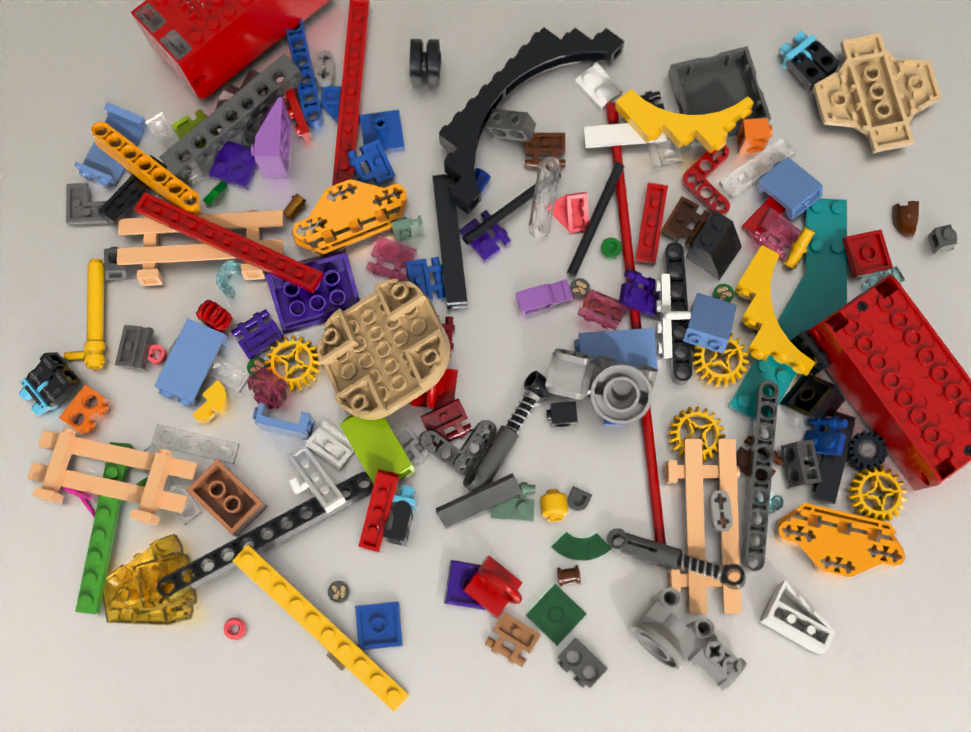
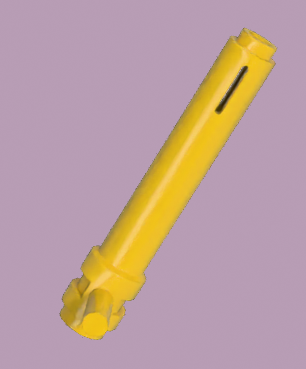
M98 258L90 259L88 263L87 332L84 350L64 353L65 361L84 359L86 368L92 370L103 368V364H105L103 352L106 351V343L104 342L105 270L102 259Z

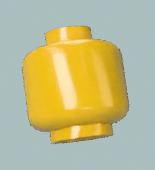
M558 489L547 490L546 494L540 497L542 517L546 518L548 522L564 520V517L568 514L567 496L559 492Z

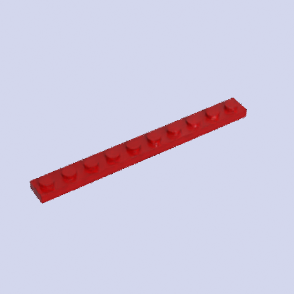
M350 0L332 186L347 180H354L355 169L350 166V159L347 153L353 150L357 151L370 10L369 0Z
M146 192L134 208L136 213L309 292L314 293L324 276L321 271Z

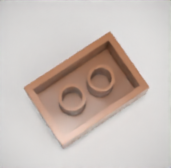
M218 459L187 489L235 537L267 506Z

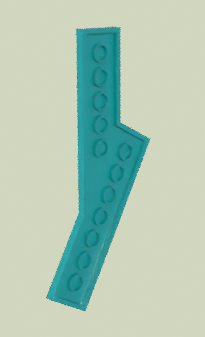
M820 198L804 211V226L815 231V234L807 246V252L804 253V275L777 320L789 341L805 329L807 331L847 304V254L842 241L843 238L847 237V200ZM769 355L766 362L755 358L728 407L753 421L755 396L758 386L766 380H772L777 383L779 387V405L796 372L785 363L781 364L775 361L771 355ZM764 386L762 389L763 393L766 396H771L772 390ZM762 407L761 414L764 417H770L769 409Z

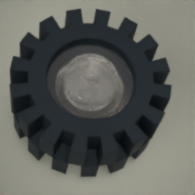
M863 431L862 433H857L851 439L848 446L847 461L850 460V465L852 467L855 465L856 470L859 471L866 468L872 470L874 466L878 468L886 460L885 458L888 455L886 450L888 447L887 445L884 446V439H879V434L875 436L872 431L869 433Z

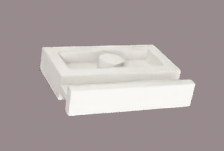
M597 62L577 77L574 82L600 111L606 107L607 103L614 101L623 92Z
M325 420L305 444V446L337 469H340L354 452L345 434Z

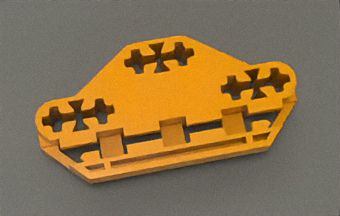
M347 180L331 186L324 191L309 217L295 223L291 232L292 238L297 246L323 256L392 228L391 223L403 216L402 213L408 200L406 190L400 184H393L382 188L356 180ZM348 187L350 190L354 189L353 194L347 192L343 196L339 195L335 198L334 202L331 199L327 200L329 194L331 197L338 195L339 189L340 194L346 192ZM393 192L395 194L399 193L400 195L398 198L396 196L391 197L388 201L387 199L383 200L379 206L378 204H373V201L375 199L376 201H380L384 197H390ZM400 207L398 214H390V219L388 220L384 211L386 210L388 212L390 210ZM373 217L375 218V221L362 225L363 230H361L358 220L362 222ZM318 220L320 221V223H325L323 229L321 228V226H317L313 229V231L311 229L307 230L304 236H302V234H297L299 228H301V230L308 229L309 222H311L310 227L315 226ZM348 227L350 231L337 235V240L335 241L331 231L335 233ZM319 238L323 239L322 242L317 244L318 248L305 244V242L309 243Z
M803 503L776 522L774 530L776 539L783 543L799 546L812 560L814 569L821 574L838 578H849L878 565L895 567L901 565L905 560L904 549L894 535L896 531L889 522L808 503ZM799 512L801 516L807 518L806 520L793 518L792 516ZM820 517L822 521L834 523L836 527L820 524L819 528H817L818 518ZM848 524L851 525V528L866 531L865 534L850 531L849 535H847ZM787 527L788 532L794 533L797 531L796 534L800 535L808 533V536L811 537V540L807 541L806 537H797V535L795 534H789L785 536V532H782V529ZM878 531L881 532V535L889 536L890 540L880 538L879 542H876ZM871 548L872 552H881V554L885 555L892 553V556L896 557V560H893V558L889 556L883 557V555L875 554L871 556V553L868 552V549ZM825 559L826 563H835V565L839 566L846 564V567L850 568V571L846 572L845 568H836V566L832 565L824 567V564L821 563V560Z

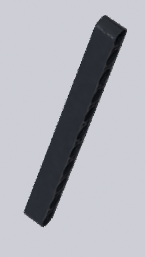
M367 472L354 475L336 485L340 492L346 490L351 494L345 498L346 502L331 512L326 513L316 497H313L161 578L157 583V591L166 600H174L236 567L237 565L233 562V559L243 550L245 543L253 542L254 546L252 548L260 554L367 497L372 493L374 487ZM364 480L370 483L366 488L358 486ZM305 511L312 512V516L308 519L301 517ZM291 521L293 525L290 529H283V523ZM268 531L273 532L271 539H263L264 533ZM228 552H233L234 557L229 561H225L224 555ZM207 563H214L211 571H204V566ZM187 574H194L192 581L184 582V577ZM166 585H174L170 593H164Z

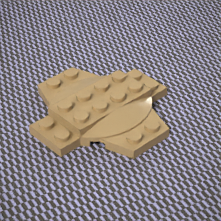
M881 33L842 40L840 45L845 62L838 73L828 76L813 86L823 125L854 127L863 133L865 138L868 137L873 153L912 145L914 139L909 123L913 116L939 101L942 97L931 61L908 58L897 60L892 56L893 53L886 51Z

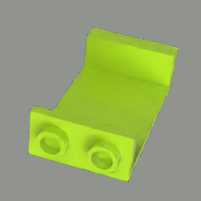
M352 415L345 418L339 424L373 485L379 468L400 474L398 482L416 472L385 417L377 420H364Z

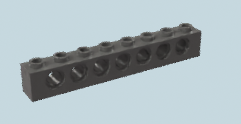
M285 53L282 54L159 158L178 179L181 180L189 177L193 169L198 165H203L211 154L220 151L224 146L223 144L229 139H234L245 126L251 125L259 114L265 113L278 97L283 98L289 89L298 86L301 79H303L301 71ZM284 77L283 81L276 82L277 78ZM263 90H269L266 95H260ZM253 103L250 108H245L246 104ZM232 116H237L235 121H229ZM216 129H222L219 134L214 135ZM206 142L205 146L198 148L199 143ZM190 154L188 160L182 161L185 155Z

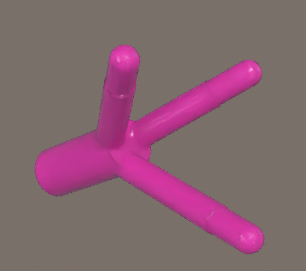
M63 487L64 491L79 497L92 516L95 517L96 512L86 500L92 499L88 492Z

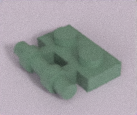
M521 482L520 486L523 493L520 494V498H510L491 507V519L533 522L535 499H526L527 493H535L536 485Z

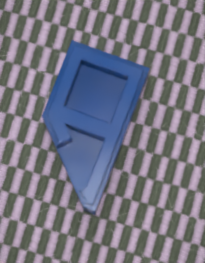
M341 86L322 87L321 107L338 123Z

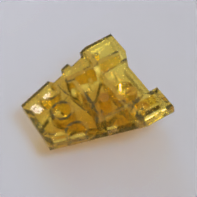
M176 534L153 541L149 544L150 548L142 554L138 552L127 565H121L107 575L103 593L107 623L174 625L192 618L193 606L197 603L195 589L174 600L164 599L157 591V583L161 578L191 563L189 556L184 554L183 545ZM193 573L187 574L184 577V582L192 581ZM166 585L164 593H170L174 585Z

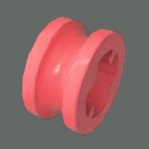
M157 344L150 346L148 360L155 365L164 363L167 359L166 350ZM154 351H162V353L159 354V359H156L155 357H153L152 359V356L155 355Z

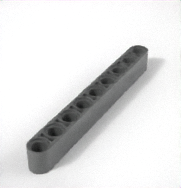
M772 380L762 382L758 386L755 396L741 559L743 568L749 572L761 570L765 563L779 387ZM764 386L772 390L771 396H766L763 393L762 389ZM762 407L769 409L770 417H764L761 414ZM760 428L768 431V438H762L759 435ZM758 449H763L767 453L765 460L758 457ZM757 470L764 472V481H759L755 477ZM755 491L762 493L763 501L761 503L754 500L753 495ZM753 513H758L761 516L760 524H755L752 521ZM752 534L759 537L760 542L758 546L751 544L750 536ZM750 556H755L758 560L755 568L750 567L748 564Z

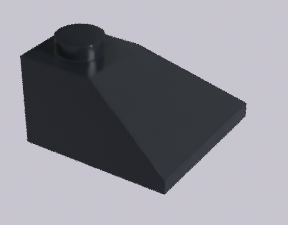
M803 374L779 404L807 418L816 419L833 416L843 404L845 398L835 384L810 374L807 376Z

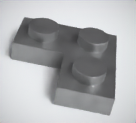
M87 183L67 184L66 223L68 225L109 223L107 219L98 213V210L107 201L89 202V185Z

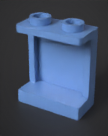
M788 156L784 160L777 162L768 173L762 174L757 181L758 192L761 194L766 192L786 209L787 217L792 221L823 196V184Z
M697 293L691 307V315L683 341L724 353L729 342L737 305Z
M262 402L254 410V423L261 430L302 440H308L312 435L315 420L310 413L301 412L300 420L297 424L269 417L271 410Z

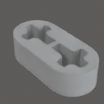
M321 51L316 56L315 79L320 87H328L333 83L335 63L334 56L329 51ZM324 59H328L326 65H323Z
M723 490L714 491L708 498L711 525L714 530L725 532L733 525L730 498ZM718 494L720 498H724V502L720 504L721 510H719V504L714 502ZM720 512L722 513V519L727 520V524H724L723 528L720 524H717V520L721 518Z

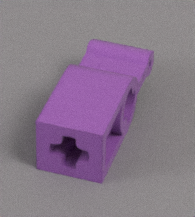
M567 279L516 292V300L521 316L573 300Z

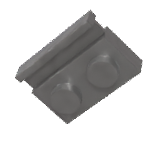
M124 325L115 365L145 370L154 329Z

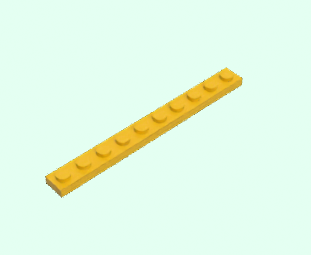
M249 544L233 559V562L390 709L395 711L409 696V693Z

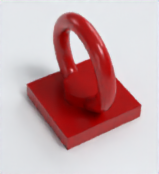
M446 369L441 379L431 389L411 401V407L434 410L455 400L458 370Z
M487 556L462 591L491 615L498 617L508 602L513 604L521 603L522 596L518 588L523 582L491 556Z

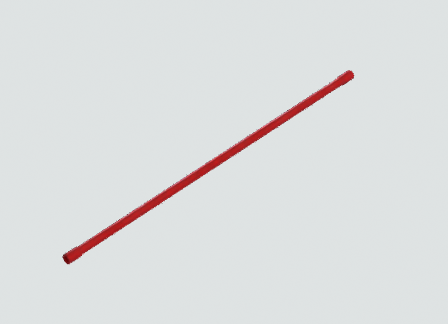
M616 102L607 103L605 106L608 124H619V113L615 109ZM621 145L611 146L613 167L616 162L623 164ZM623 169L616 185L624 268L625 271H635ZM629 308L631 329H642L640 312ZM650 406L648 411L641 417L654 538L656 542L666 544Z

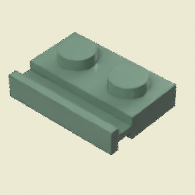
M421 215L415 220L401 217L391 223L396 243L415 239V235L419 234L425 236Z

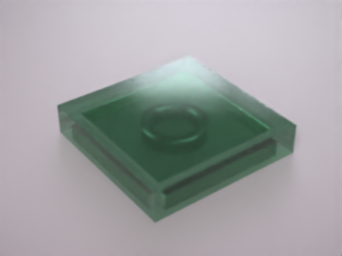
M554 584L525 616L558 646L587 613Z

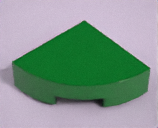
M222 180L202 201L210 205L227 188V184Z

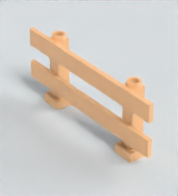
M250 210L248 212L198 215L225 229H246V238L283 254V239L261 240V228L283 226V210ZM147 217L120 219L118 222L119 236L144 234L143 247L117 249V265L143 264L142 270H137V278L142 286L163 285V277L158 270V263L237 259L206 244L159 246V233H174L178 231ZM248 263L241 264V272L245 280L265 279V271Z
M64 428L63 432L60 433L43 430L38 446L54 451L49 466L32 463L27 479L43 482L41 488L35 487L32 496L41 500L62 504L64 496L59 494L61 487L133 502L140 505L138 510H131L130 518L158 526L160 517L155 515L157 508L183 514L188 497L163 491L167 475L193 480L198 463L171 457L172 452L165 449H159V452L153 454L78 438L75 436L76 432ZM71 454L148 470L150 473L146 486L143 487L67 470Z
M684 439L685 465H677V460L664 462L665 484H673L678 482V479H685L687 556L692 555L693 558L699 557L700 560H706L703 479H719V490H723L729 495L733 518L732 527L728 531L721 532L722 564L740 565L737 479L740 476L739 466H736V439H718V465H703L702 439ZM720 498V504L724 502V498ZM720 512V525L723 528V525L727 524V520L722 519V513ZM680 569L667 570V588L672 587L681 592V587H688L689 614H707L706 587H723V613H742L741 589L731 590L725 584L717 581L716 578L712 579L711 576L705 577L704 574L697 575L695 571L690 573L688 570V574H680ZM733 572L729 574L728 579L733 582L738 581L740 574Z

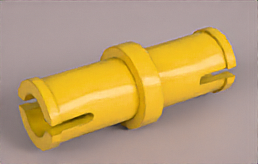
M803 226L796 242H793L791 245L793 248L786 261H784L785 265L796 269L803 253L807 252V246L815 231Z

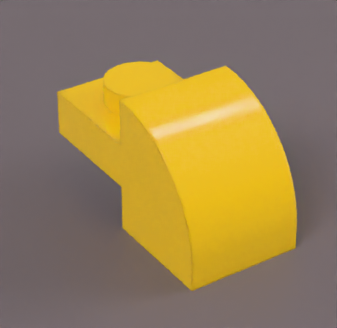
M217 380L202 394L207 401L192 414L201 424L211 421L216 411L224 416L229 408V393Z

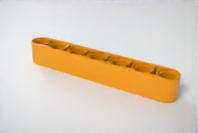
M100 121L92 125L91 132L97 147L172 205L197 216L201 213L200 198L193 189L107 123Z

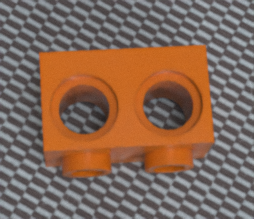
M768 118L743 120L736 135L738 154L763 152L765 146L768 145L770 137L773 135L772 125H769Z
M85 384L59 419L85 436L95 428V422L98 418L106 414L111 402ZM97 398V404L94 407H90V401ZM81 415H84L83 422L81 424H77V418Z

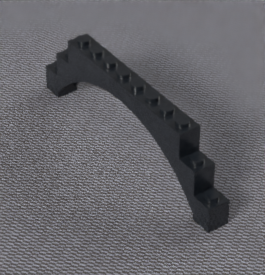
M545 27L539 32H535L527 45L521 46L518 54L514 58H510L506 62L505 67L501 71H497L487 85L485 84L481 87L479 94L475 98H471L467 102L466 107L461 112L458 111L448 125H444L441 128L439 143L451 152L444 159V172L456 180L449 188V200L466 214H469L482 201L481 191L477 188L474 165L478 143L492 109H497L501 102L516 88L546 71L585 62H607L611 65L623 52L625 41L607 28L601 33H597L593 40L577 28H574L570 33L567 32L562 40Z

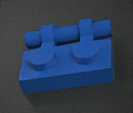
M379 139L361 146L359 149L362 155L357 157L355 150L347 153L350 159L349 164L351 167H354L358 176L356 179L359 182L370 184L369 179L373 178L375 184L378 185L396 176ZM364 161L366 162L370 171L367 174H365L363 167L361 165V163Z
M439 257L431 258L432 266H427L426 258L405 262L407 280L421 289L430 300L433 299L432 291H437L438 299L446 297L445 284L443 283L441 272L443 271L442 264L440 265ZM429 273L434 274L435 284L433 285L430 283Z
M832 416L831 418H808V424L814 425L813 431L806 430L804 441H814L816 454L841 456L846 435L840 433L841 427H847V419H841L838 416ZM825 426L830 427L829 432H824Z

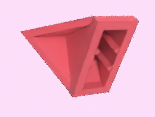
M587 192L566 194L545 206L569 233L586 230L589 223Z

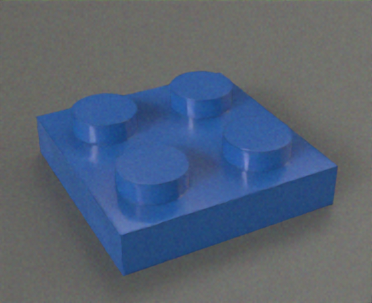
M399 601L355 606L358 646L362 650L403 646Z

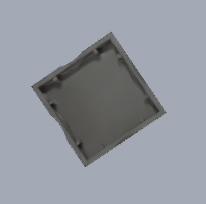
M748 46L721 52L708 58H696L671 64L668 78L680 114L705 115L732 107L749 97L754 103L751 109L752 113L746 119L768 118V122H770L771 116L764 94L757 82L756 70ZM742 118L739 121H737L736 126L730 132H728L727 138L737 135V132L743 122ZM694 137L689 146L700 145L701 143Z

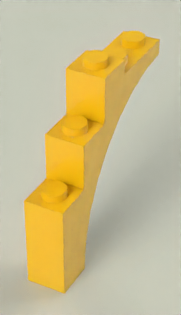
M630 89L616 101L615 109L646 143H649L651 140H657L664 132L679 149L683 145H689L695 137L711 154L715 149L719 151L725 146L728 132L736 126L737 121L741 118L743 120L752 113L751 109L754 102L747 97L736 105L719 112L705 115H684L658 108L641 98L633 89Z
M761 245L735 289V292L741 298L752 301L744 313L741 322L750 329L758 330L748 352L754 358L764 360L765 362L769 355H771L778 363H785L792 367L796 373L807 376L813 368L815 361L804 355L789 341L780 328L773 311L771 279L780 254Z

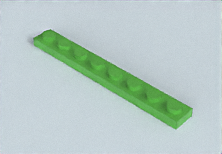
M110 442L111 445L133 449V445L128 443ZM106 462L103 478L126 483L129 466ZM99 495L75 612L99 615L122 500Z

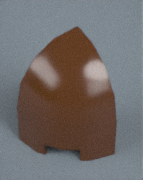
M908 201V205L905 206L897 203L892 206L893 225L901 235L912 239L918 224L919 201Z

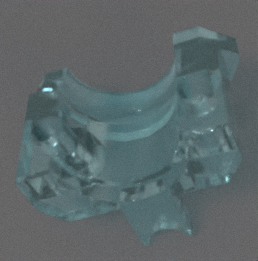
M234 259L225 262L216 274V284L219 290L227 298L235 299L236 293L232 286H229V280L234 275H241V267Z

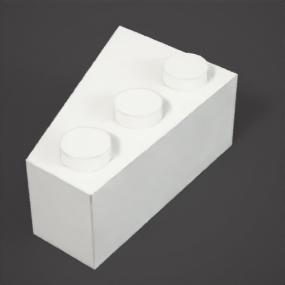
M784 580L777 585L760 622L818 655L826 652L836 631L816 611H813L805 602V599L798 595L789 586L790 584Z

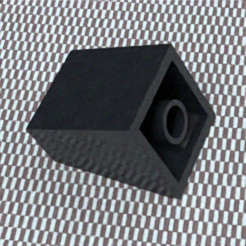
M714 210L693 241L685 257L719 280L742 248L733 221Z

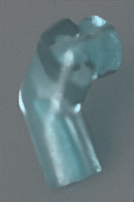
M775 495L770 499L769 514L782 508L784 500L781 496ZM754 498V500H755L756 502H759V503L762 502V500H759V499H757V498Z

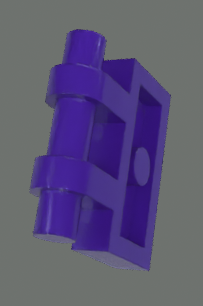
M487 210L480 214L484 220L491 216ZM474 218L459 229V232L464 236L480 223ZM498 224L491 228L495 232V236L491 238L486 232L469 244L484 263L500 252V247L497 243L502 241L505 246L511 243V239L507 236L508 232Z
M626 270L624 277L629 279V283L621 284L619 303L649 317L656 316V300H659V296L653 294L655 279L651 277L646 278L636 270ZM638 284L644 285V289L639 288Z
M266 309L260 313H254L252 318L244 323L240 322L231 331L235 338L243 334L244 337L237 342L249 360L268 349L271 345L276 344L277 340L280 341L284 338V335L273 319L267 323L264 322V319L270 316ZM259 324L260 327L251 333L248 332L250 328Z

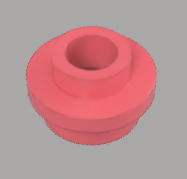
M231 618L224 625L226 637L232 640L240 639L246 632V625L239 618ZM233 625H238L239 630L237 633L232 632Z

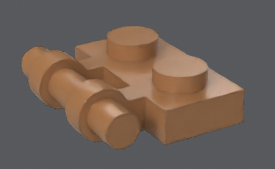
M503 611L492 630L500 636L497 641L488 637L485 645L492 648V652L496 654L498 652L508 658L510 663H516L522 667L526 659L519 655L523 649L531 653L541 634ZM505 639L516 645L514 651L502 645Z

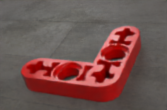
M727 145L719 150L723 151V155H719L715 161L712 158L717 152L716 149L711 154L707 151L685 171L682 177V185L711 213L714 210L718 211L716 209L717 204H723V210L720 209L718 212L724 216L730 209V202L707 178L728 158L729 148ZM708 162L711 165V169L708 171L702 170L700 163ZM694 176V177H695L694 182L691 181V182L689 183V182L687 181V180H688V177L691 178V177ZM699 183H702V184L698 187V189L695 190L696 186L699 185ZM708 189L711 192V196L704 198L701 196L700 191ZM715 196V202L713 201L712 204H710L709 202H711Z

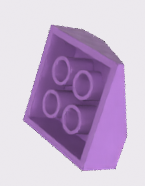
M278 97L265 112L264 121H261L260 129L255 135V143L251 145V154L255 157V164H258V170L262 172L264 178L288 179L291 120L282 97Z

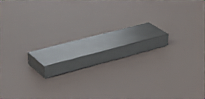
M511 473L437 507L436 513L447 528L523 493L522 488L514 474Z

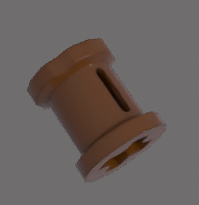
M575 565L574 568H557L559 587L570 583L581 584L578 565Z

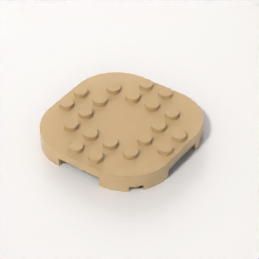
M398 279L380 282L374 286L376 291L345 311L338 309L323 326L325 331L322 339H318L317 343L319 362L326 369L336 393L334 396L336 402L344 410L357 418L377 420L392 414L431 389L441 379L450 359L448 336L429 297L412 282L399 281Z

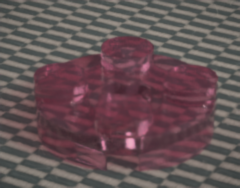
M262 367L249 377L248 388L249 391L253 389L255 393L253 398L258 404L262 402L269 409L274 407L277 409L285 403L287 399V392L285 390L287 389V383L285 380L278 378L265 367Z

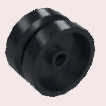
M411 39V83L421 84L424 71H426L427 82L429 84H439L442 61L440 39H429L426 52H424L422 39Z

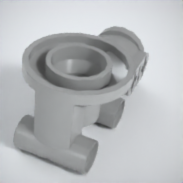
M555 349L552 354L545 384L547 392L578 400H584L588 395L596 412L605 420L616 424L632 423L640 419L648 411L652 402V392L658 372L656 368L646 365H640L637 368L625 363L615 364L616 360L607 356H597L595 363L593 356L566 349ZM619 380H624L632 386V389L628 394L620 395L614 391L613 384Z
M668 587L655 594L651 598L650 605L630 628L634 638L648 653L664 665L679 670L688 659L693 665L697 664L717 682V687L722 691L727 689L742 673L747 662L742 658L738 659L717 640L718 636L714 634L715 627L710 619L700 618L685 625L678 617L671 613V610L680 602L681 597L677 589Z

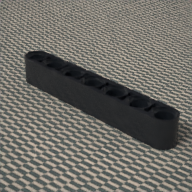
M448 174L432 175L447 310L468 308L457 207L449 200V188L454 183L453 178Z
M671 242L666 246L663 253L664 274H670L671 270H676L680 275L679 277H673L670 274L671 311H688L684 249L678 242ZM675 251L678 256L672 257L668 252ZM678 290L681 296L675 297L671 294V291ZM689 319L671 320L672 358H670L671 379L676 385H685L693 372L691 344L683 341L684 336L677 337L674 334V330H681L685 335ZM682 350L685 353V357L679 358L675 351ZM677 370L685 371L687 377H678Z

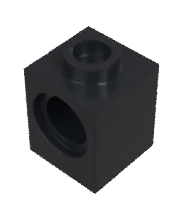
M576 401L550 403V410H546L547 422H551V428L577 426Z

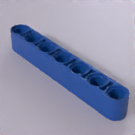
M301 18L298 25L299 28L296 30L287 29L286 34L292 62L298 67L303 76V79H301L300 84L297 86L303 115L307 125L310 128L317 129L323 125L324 116L304 22ZM299 43L303 44V45H302L301 47H299V48H296V47H295V46H296L297 44H299ZM306 61L305 65H299L300 62ZM305 79H310L308 83H302ZM314 97L312 101H306L307 98ZM318 115L316 119H310L311 116Z

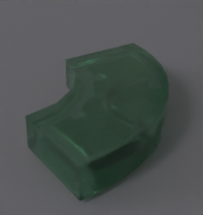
M566 532L551 546L559 555L577 561L593 560L611 550L609 545L597 533L589 538L581 539L573 537Z

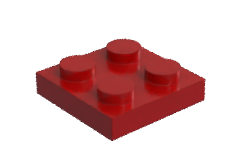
M882 229L847 236L842 239L853 278L893 269Z

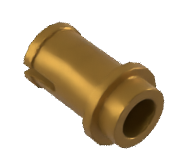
M297 193L295 196H291L292 200L283 211V215L290 220H293L300 208L305 206L306 200Z

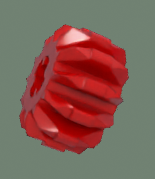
M205 300L196 312V316L203 324L221 333L228 329L233 320L231 314L212 300Z

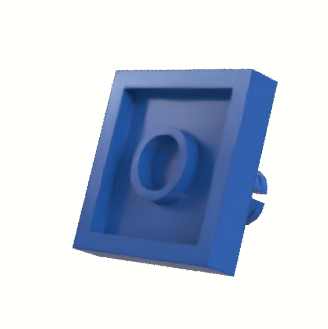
M399 110L359 115L363 145L379 139L385 152L405 150Z

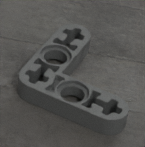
M490 420L480 421L460 450L434 431L422 432L418 442L424 450L455 472L467 474L475 466L495 436L497 428ZM488 425H489L488 429H489L490 433H489V434H488V433H485V434L482 436V439H485L484 442H483L481 439L475 437L476 434H477L478 436H481L482 433L484 432V430L482 429V426H488ZM432 435L431 440L439 445L437 447L432 444L425 445V436L430 437ZM472 441L479 443V450L476 453H472L469 449ZM445 446L451 450V455L448 458H443L440 454L441 449ZM464 452H466L467 455L473 456V459L467 458V460L465 461V465L467 466L466 468L459 469V460L464 461L467 457L466 455H464Z

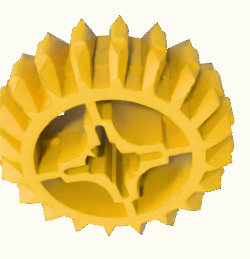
M731 333L727 347L730 349L725 350L724 353L711 350L712 358L706 363L704 360L706 348L694 346L696 352L692 354V358L697 360L692 362V366H699L695 373L702 372L700 380L707 377L708 385L715 381L714 385L718 387L721 381L722 385L727 387L728 381L733 385L736 379L740 380L742 378L741 373L747 371L744 366L748 365L749 361L744 359L748 356V352H742L746 346L744 344L738 345L740 338H737L735 341L732 340L733 333ZM735 355L736 366L731 371L729 359ZM726 356L723 362L721 360L715 361L717 357L721 358ZM717 368L724 374L715 373L710 369Z
M292 335L291 341H289L287 336H284V343L277 340V347L270 346L273 353H266V356L271 360L264 361L265 365L270 366L265 371L267 374H271L268 378L270 381L275 380L274 385L276 387L281 385L282 390H286L289 386L290 391L294 392L295 386H297L301 391L303 390L302 384L305 383L307 387L310 386L309 379L316 381L313 373L320 374V370L315 367H320L322 364L318 361V353H315L317 347H311L312 342L310 340L305 342L304 337L301 336L297 341L296 336ZM293 349L289 355H282L285 351ZM301 350L309 355V365L301 361ZM293 360H296L298 364L296 366L293 365V367H291L289 365V362H293ZM277 362L286 366L284 371L286 373L285 377L278 373ZM297 372H305L303 375L293 378Z
M696 406L695 412H693L691 407H688L687 413L681 410L679 412L680 417L677 415L673 417L676 423L671 422L669 424V427L674 430H669L668 435L674 436V438L669 439L668 442L670 444L676 443L672 450H680L677 455L679 458L684 454V439H690L694 430L696 432L703 431L699 436V439H702V462H706V456L712 460L714 458L713 453L718 454V439H724L726 435L719 433L725 427L717 425L721 422V419H713L716 414L715 412H712L709 416L707 414L708 408L700 412V406ZM691 419H699L707 424L699 426L694 421H691ZM685 423L688 436L682 440L680 428ZM712 430L713 441L709 447L705 434Z
M874 466L872 470L866 468L862 469V473L857 472L855 474L856 479L850 480L853 486L847 489L849 492H853L852 495L848 496V499H854V503L850 504V507L857 506L858 509L855 514L863 513L862 516L869 518L870 516L872 519L885 521V519L891 521L893 516H899L898 510L904 509V505L900 502L907 501V498L902 496L907 490L900 488L904 482H897L896 480L899 474L891 476L892 469L885 471L884 466H879L878 469ZM870 478L869 490L862 492L864 482ZM881 480H883L885 483H887V485L890 487V489L885 488V487L882 485ZM876 491V493H880V494H884V495L878 497V496L869 495V494H872V493H874V492ZM892 496L890 506L884 511L885 499ZM864 500L870 501L875 510L870 508Z

